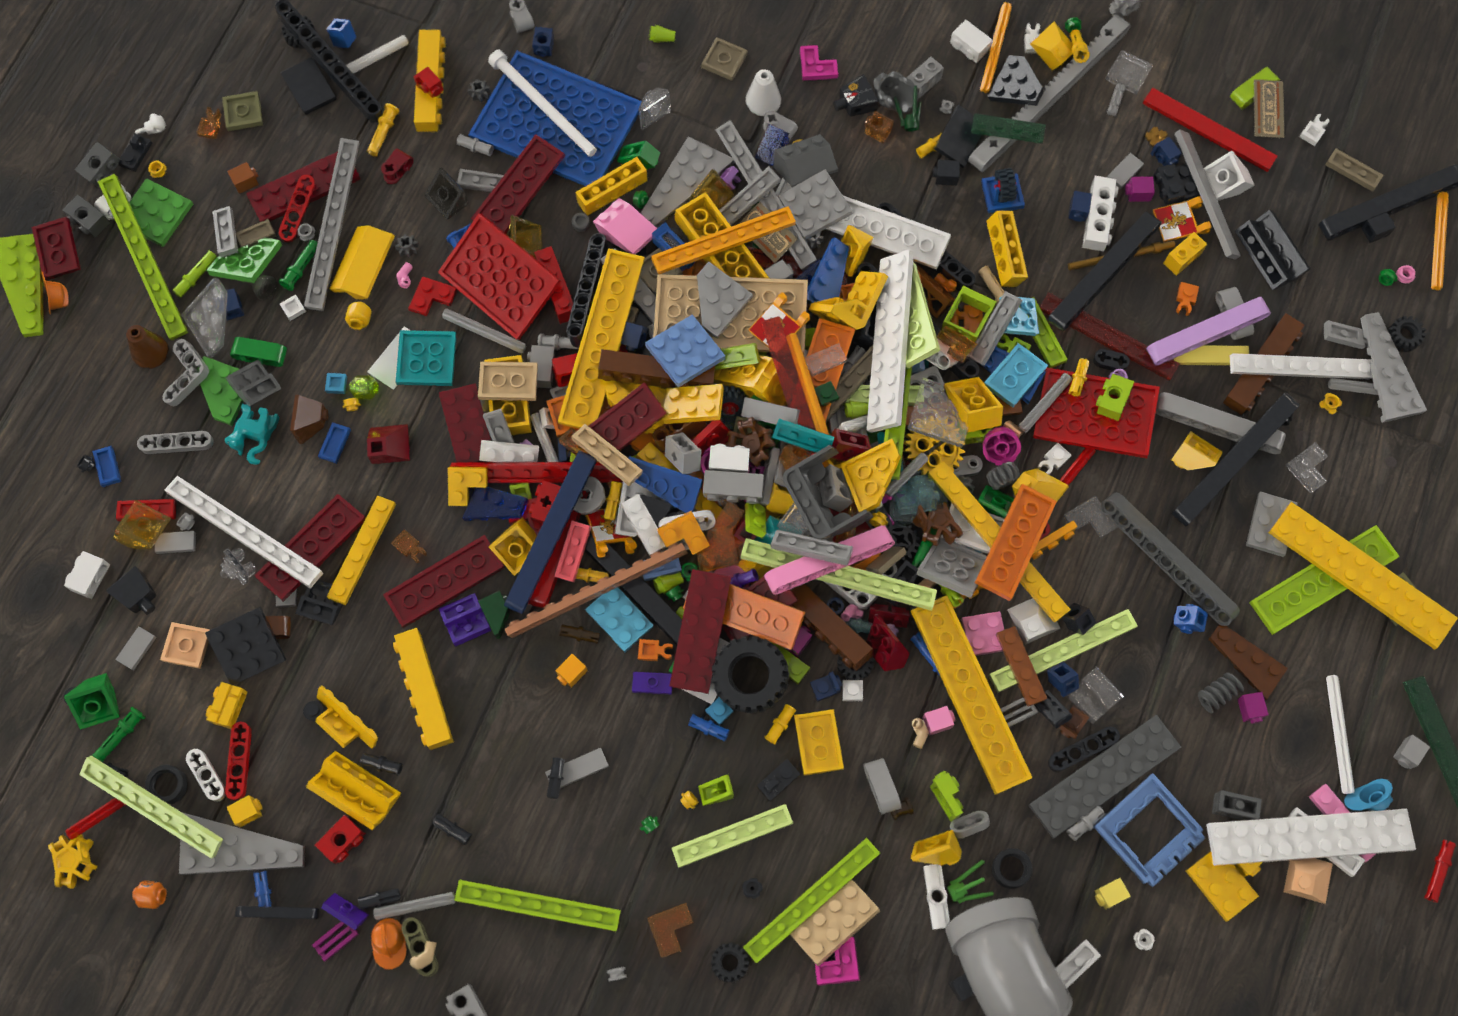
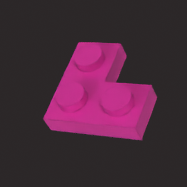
M818 45L800 46L803 80L838 78L837 59L819 60Z
M854 937L848 939L835 951V961L823 962L819 966L815 964L818 986L860 981Z

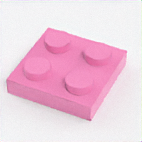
M1000 611L961 618L963 630L975 656L1003 651L996 637L997 632L1004 630Z

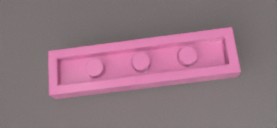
M1327 784L1322 785L1309 796L1323 815L1350 813ZM1365 854L1359 856L1365 860L1364 862H1367L1375 854Z

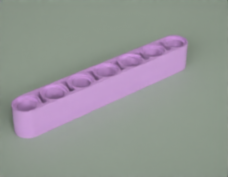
M1257 297L1149 345L1146 350L1154 364L1160 365L1268 317L1271 312L1263 298Z

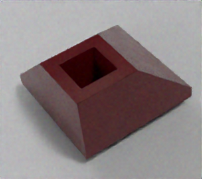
M408 424L372 427L369 429L367 457L372 464L410 461Z
M879 615L875 616L866 643L873 648V657L884 671L904 668L910 653Z

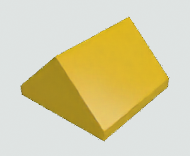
M852 225L847 226L841 242L849 247L845 272L849 277H852L858 271V266L863 263L874 238Z

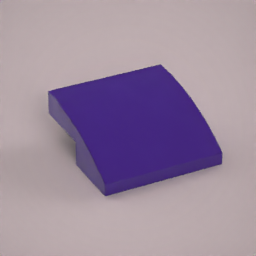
M475 593L439 609L455 647L491 631Z

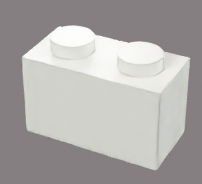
M965 20L952 33L950 43L954 48L963 52L968 59L977 63L990 51L993 40L969 21Z
M724 444L711 445L709 470L748 473L750 449L739 445L734 447H726Z
M82 551L75 561L72 572L67 575L64 586L75 593L92 599L110 564L102 558Z

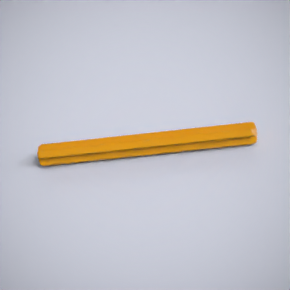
M1004 2L1001 7L980 91L988 93L991 89L1012 8V5Z
M1439 192L1437 195L1431 281L1432 290L1437 291L1443 288L1449 198L1447 192Z
M791 333L786 336V340L815 429L818 432L829 435L796 333Z

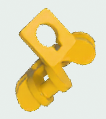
M81 834L69 841L65 835H61L56 843L52 842L48 845L53 857L55 869L54 883L56 887L67 886L70 889H74L77 883L76 875L89 881L91 878L89 875L93 869L96 870L98 867L90 860L89 850L93 845L91 839L86 840ZM80 863L86 865L82 872L76 870Z

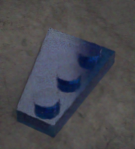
M489 487L475 488L462 519L464 521H471L472 519L488 520V518H522L529 500L526 497Z

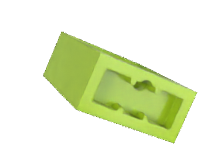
M963 286L943 321L941 329L948 335H954L961 338L963 342L974 345L989 320L996 301ZM961 302L986 313L975 334L951 322Z

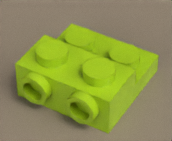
M943 771L935 776L930 788L948 819L952 822L963 813L961 802L958 798H954L959 792V783L954 776L951 777L949 773Z

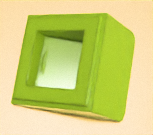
M529 483L510 484L513 503L532 499Z

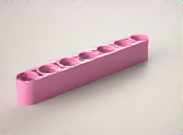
M882 525L839 542V544L853 546V552L848 563L849 566L890 549L895 542L887 527ZM804 556L768 571L764 578L772 593L776 595L846 566Z

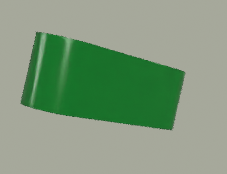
M235 337L230 356L236 360L251 363L259 359L263 365L282 367L287 347L278 343Z

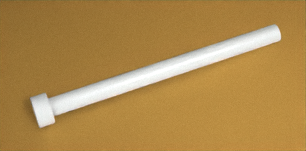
M496 50L490 55L488 63L494 69H500L589 157L596 153L597 149L507 62V56L501 50Z

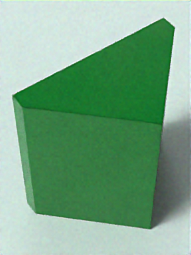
M986 485L978 502L988 513L1005 519L1014 498L998 490H993L992 487Z

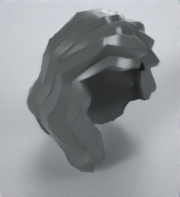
M895 71L889 74L881 73L874 79L875 94L880 105L897 112L894 97H897L902 113H908L913 108L915 84L912 80L905 78Z

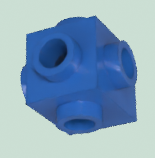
M1193 604L1177 606L1174 615V625L1180 628L1181 632L1187 634L1204 632L1208 613Z

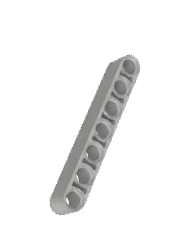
M1165 392L1160 393L1156 407L1157 415L1236 442L1256 423ZM1277 430L1259 450L1280 454L1286 434Z

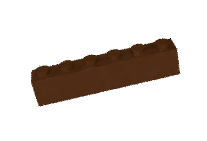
M1285 313L1257 354L1281 356L1285 354L1288 356L1294 348L1291 344L1293 341L1298 342L1303 335L1301 330L1305 325ZM1242 374L1223 401V404L1240 415L1246 410L1250 411L1256 403L1253 399L1255 396L1258 398L1265 390L1263 387L1264 383L1269 384L1274 375Z
M601 349L598 379L620 381L625 384H643L645 382L648 386H658L663 389L677 388L676 384L654 356ZM715 366L680 387L713 385Z
M802 584L791 589L799 600L791 607L806 612L802 621L804 626L808 629L811 627L815 631V636L821 642L825 641L833 654H839L843 658V663L848 668L852 667L857 671L873 656V648L810 588Z

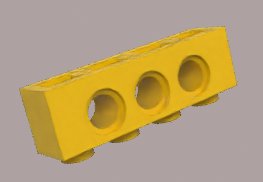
M635 157L576 192L577 203L586 215H590L648 181L647 170L638 157Z
M996 211L986 222L1001 287H1017L1028 278L1014 214L1013 211Z

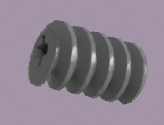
M1226 672L1223 674V677H1219L1210 686L1200 690L1198 698L1206 711L1214 713L1212 707L1218 710L1220 708L1218 702L1224 706L1226 704L1225 699L1228 701L1232 700L1231 694L1237 697L1238 691L1244 692L1245 689L1233 674Z

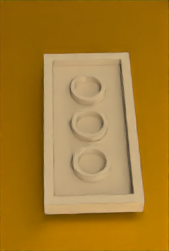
M851 879L790 935L812 961L819 966L879 913L880 910Z

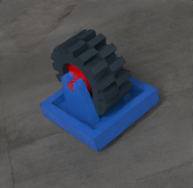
M1012 168L996 170L994 177L982 178L981 183L988 213L1024 209L1025 204L1018 174H1014Z

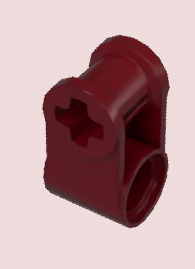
M398 148L395 149L381 166L385 182L396 184L406 171L412 167L414 158Z

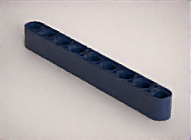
M581 450L578 451L504 604L505 607L520 614H523L596 464L597 460Z

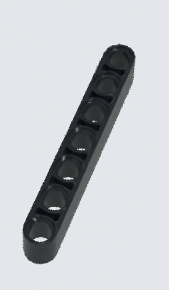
M883 202L877 207L907 218L887 202ZM945 250L937 270H933L938 274L941 273L948 280H955L957 283L956 289L959 292L963 286L973 289L975 275ZM962 281H968L969 284H965Z
M601 233L592 235L589 240L566 329L572 346L576 348L580 347L602 272L603 264L601 258L607 254L609 248L605 236Z

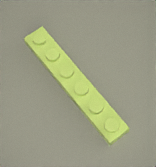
M786 804L675 846L672 848L678 867L681 868L792 825L793 821Z

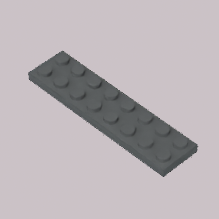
M1155 715L1030 803L1029 807L1053 839L1079 821L1081 816H1086L1096 806H1100L1179 750L1181 746L1161 719Z

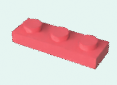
M575 521L571 522L554 577L575 582L592 528L591 526Z

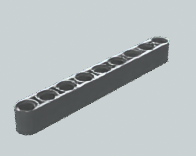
M1115 492L1102 501L1101 510L1218 624L1228 626L1239 615V607L1123 495Z

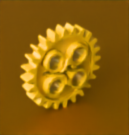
M930 416L928 422L923 418L921 419V424L918 421L914 423L915 428H909L912 434L905 435L909 439V441L904 442V445L908 446V448L903 450V452L909 453V456L905 459L913 461L919 454L925 453L934 444L947 437L944 443L926 455L928 461L919 470H922L921 476H924L944 461L951 471L954 472L953 467L957 468L960 466L957 461L963 460L960 454L965 453L964 450L960 449L965 443L959 441L963 435L957 436V432L960 429L953 430L954 423L947 425V419L941 422L939 416L935 421ZM933 430L939 433L938 439L933 436ZM918 441L924 443V450L918 447ZM945 445L950 448V454L944 451ZM930 456H932V457L935 458V460H936V464H935V465H932V464L930 463V461H929Z

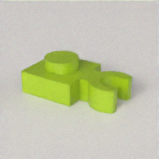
M1003 334L1001 340H1004L1005 343L998 342L996 347L1002 350L1006 349L1008 353L1018 343L1027 350L1031 348L1030 344L1016 337L1011 341L1006 334Z

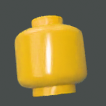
M363 302L351 303L347 308L345 321L351 328L356 330L367 327L371 318L370 307Z

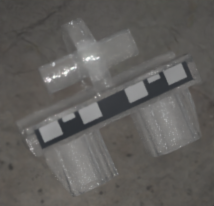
M229 548L223 551L225 554L224 562L220 564L223 568L220 572L221 577H230L231 580L237 577L242 585L247 584L248 578L256 572L255 566L252 562L242 566L240 562L245 559V554L241 548L233 551Z

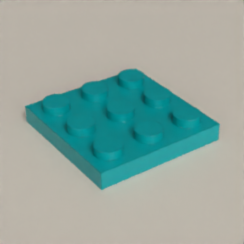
M400 330L396 384L453 386L456 332Z

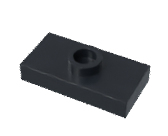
M1046 690L1044 692L1047 700L1035 704V707L1057 729L1071 720L1072 714L1049 690Z

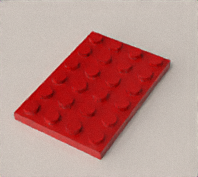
M478 213L438 271L441 276L516 340L521 339L561 283L557 276L481 213Z
M1047 368L1041 399L1064 373L1072 377L1075 372ZM1086 374L1087 380L1084 381L1080 396H1073L1068 393L1072 384L1071 381L1036 421L1034 439L1148 458L1160 387L1134 382L1121 417L1117 421L1097 413L1098 406H1096L1099 395H1104V383L1106 379L1110 380V378ZM1114 394L1109 395V396H1110L1111 398H1113V399H1117V398H1118V397H1117L1116 395H1114Z

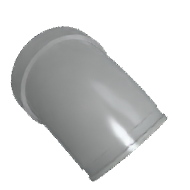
M1011 897L986 902L956 916L948 923L945 929L952 952L959 956L969 984L986 1016H1068L1072 1008V997L1058 975L1037 930L1039 928L1038 918L1031 901L1026 898Z

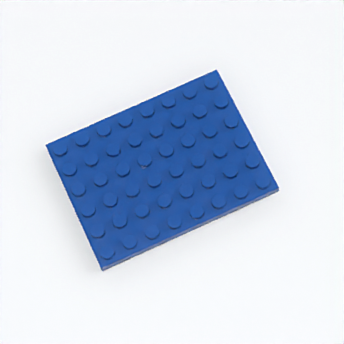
M516 51L509 64L597 149L596 153L589 157L504 73L469 132V137L472 139L478 138L481 142L493 145L494 149L518 158L536 134L565 154L563 160L554 170V174L583 186H587L606 175L639 115L643 102Z

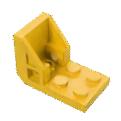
M860 271L852 290L848 294L847 301L840 297H833L811 303L808 310L824 320L848 326L855 330L866 326L888 276L879 272Z
M759 355L761 360L759 363L718 369L714 372L713 383L729 387L734 386L735 388L742 389L748 398L755 395L765 402L782 406L787 404L797 387L780 362L772 357Z

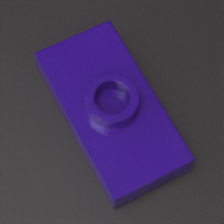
M633 672L632 693L672 695V687H670L672 674Z
M336 893L329 897L322 905L323 910L354 930L366 921L368 917L367 913Z

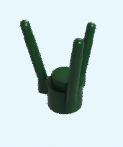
M914 85L912 114L906 115L905 119L903 118L898 99L894 97L900 125L907 132L919 130L922 103L918 102L917 107V85Z

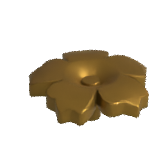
M1153 127L1150 132H1146L1145 137L1147 141H1150L1149 145L1154 147L1155 144L1166 139L1167 133L1163 130L1159 131L1158 127Z

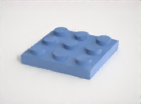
M693 314L645 342L647 349L677 387L682 386L725 360L726 356Z

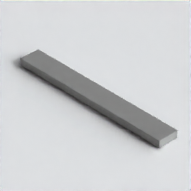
M1178 130L1175 132L1176 139L1225 256L1237 259L1241 255L1188 132Z

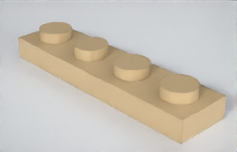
M586 424L572 435V440L628 486L643 474L641 468Z

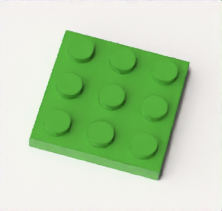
M147 178L129 202L144 237L162 247L165 246L193 206L191 200Z

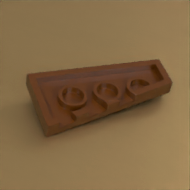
M1218 624L1209 637L1210 642L1225 658H1228L1233 663V667L1244 675L1248 680L1247 682L1253 688L1255 687L1258 692L1263 693L1264 700L1266 701L1288 668L1227 626Z

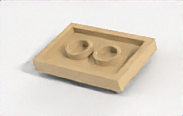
M480 362L479 400L536 401L538 364L534 362Z

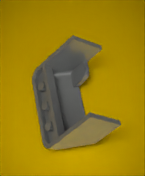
M832 445L823 448L787 469L783 474V482L813 537L821 540L846 533L873 518L872 513L866 509L853 517L847 513H839L833 517L829 507L823 505L821 493L816 484L822 481L826 475V470L822 463L839 453Z

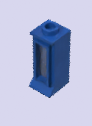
M666 222L652 232L653 243L662 251L685 244L669 228ZM695 262L689 263L679 268L682 271H684L686 268H691Z

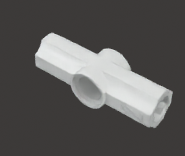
M935 864L923 866L932 930L944 929L950 922L942 866ZM934 891L942 895L941 902H935L932 899Z

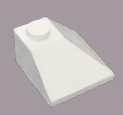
M1230 151L1204 168L1217 201L1240 195L1254 186L1249 171L1233 151Z
M1033 598L1007 610L1025 645L1060 629L1057 621L1054 623Z

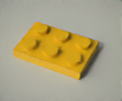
M723 385L667 388L664 409L668 414L662 419L664 424L720 420L724 393Z
M834 709L794 715L804 776L843 770L844 766Z
M1211 851L1186 870L1187 874L1225 922L1229 921L1259 897L1234 864L1214 866Z

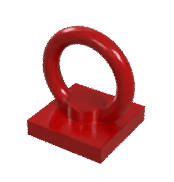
M713 420L694 439L690 438V440L701 450V456H703L706 449L710 448L711 445H725L728 442L729 436L727 433L730 430L720 420Z

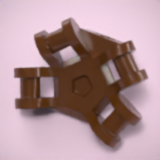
M753 417L748 418L747 421L738 420L737 425L741 434L728 431L729 439L725 445L726 447L738 446L735 444L736 438L742 439L741 446L750 449L749 458L754 466L758 467L761 461H767L770 458L765 449L775 446V441L771 437L773 436V430L765 429L757 424ZM747 428H751L752 433L747 434Z
M931 502V508L918 506L917 515L912 522L915 526L922 528L924 532L923 542L930 541L934 546H938L943 535L945 542L951 545L954 543L955 538H960L963 535L962 529L954 521L947 508V502H943L942 505ZM932 528L938 530L936 535L930 534Z

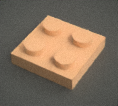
M172 622L160 660L162 662L201 669L209 642L205 632L210 631V629Z

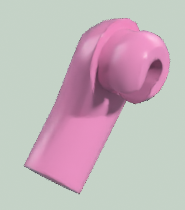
M405 262L396 275L398 284L402 288H408L411 284L408 274L413 266Z

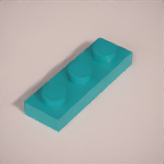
M780 418L772 436L774 439L816 453L832 445L834 441L833 436Z

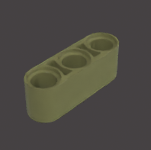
M412 917L407 918L402 923V932L411 956L417 957L423 953H417L415 949L417 943L423 941L426 944L429 938L420 920ZM412 922H416L418 926L416 932L409 933V925ZM435 954L431 962L432 970L425 973L423 968L417 969L420 975L432 977L438 972L439 966Z

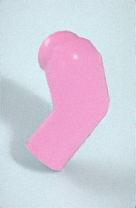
M850 604L841 614V619L843 621H849L850 618L861 620L864 611L858 609V606Z

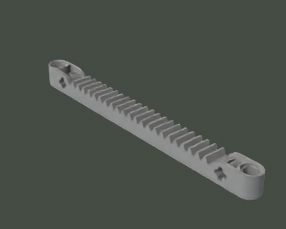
M1117 14L1110 19L1100 30V36L1095 37L1094 41H1091L1089 46H1087L1090 54L1089 59L1084 63H1078L1072 59L1071 63H1068L1066 68L1062 69V72H1058L1057 77L1054 76L1053 80L1049 81L1048 86H1044V93L1037 106L1025 105V108L1022 107L1020 113L1017 112L1016 116L1012 117L1006 126H1002L1001 131H997L996 136L988 137L970 155L968 161L979 171L984 172L1120 41L1131 25Z

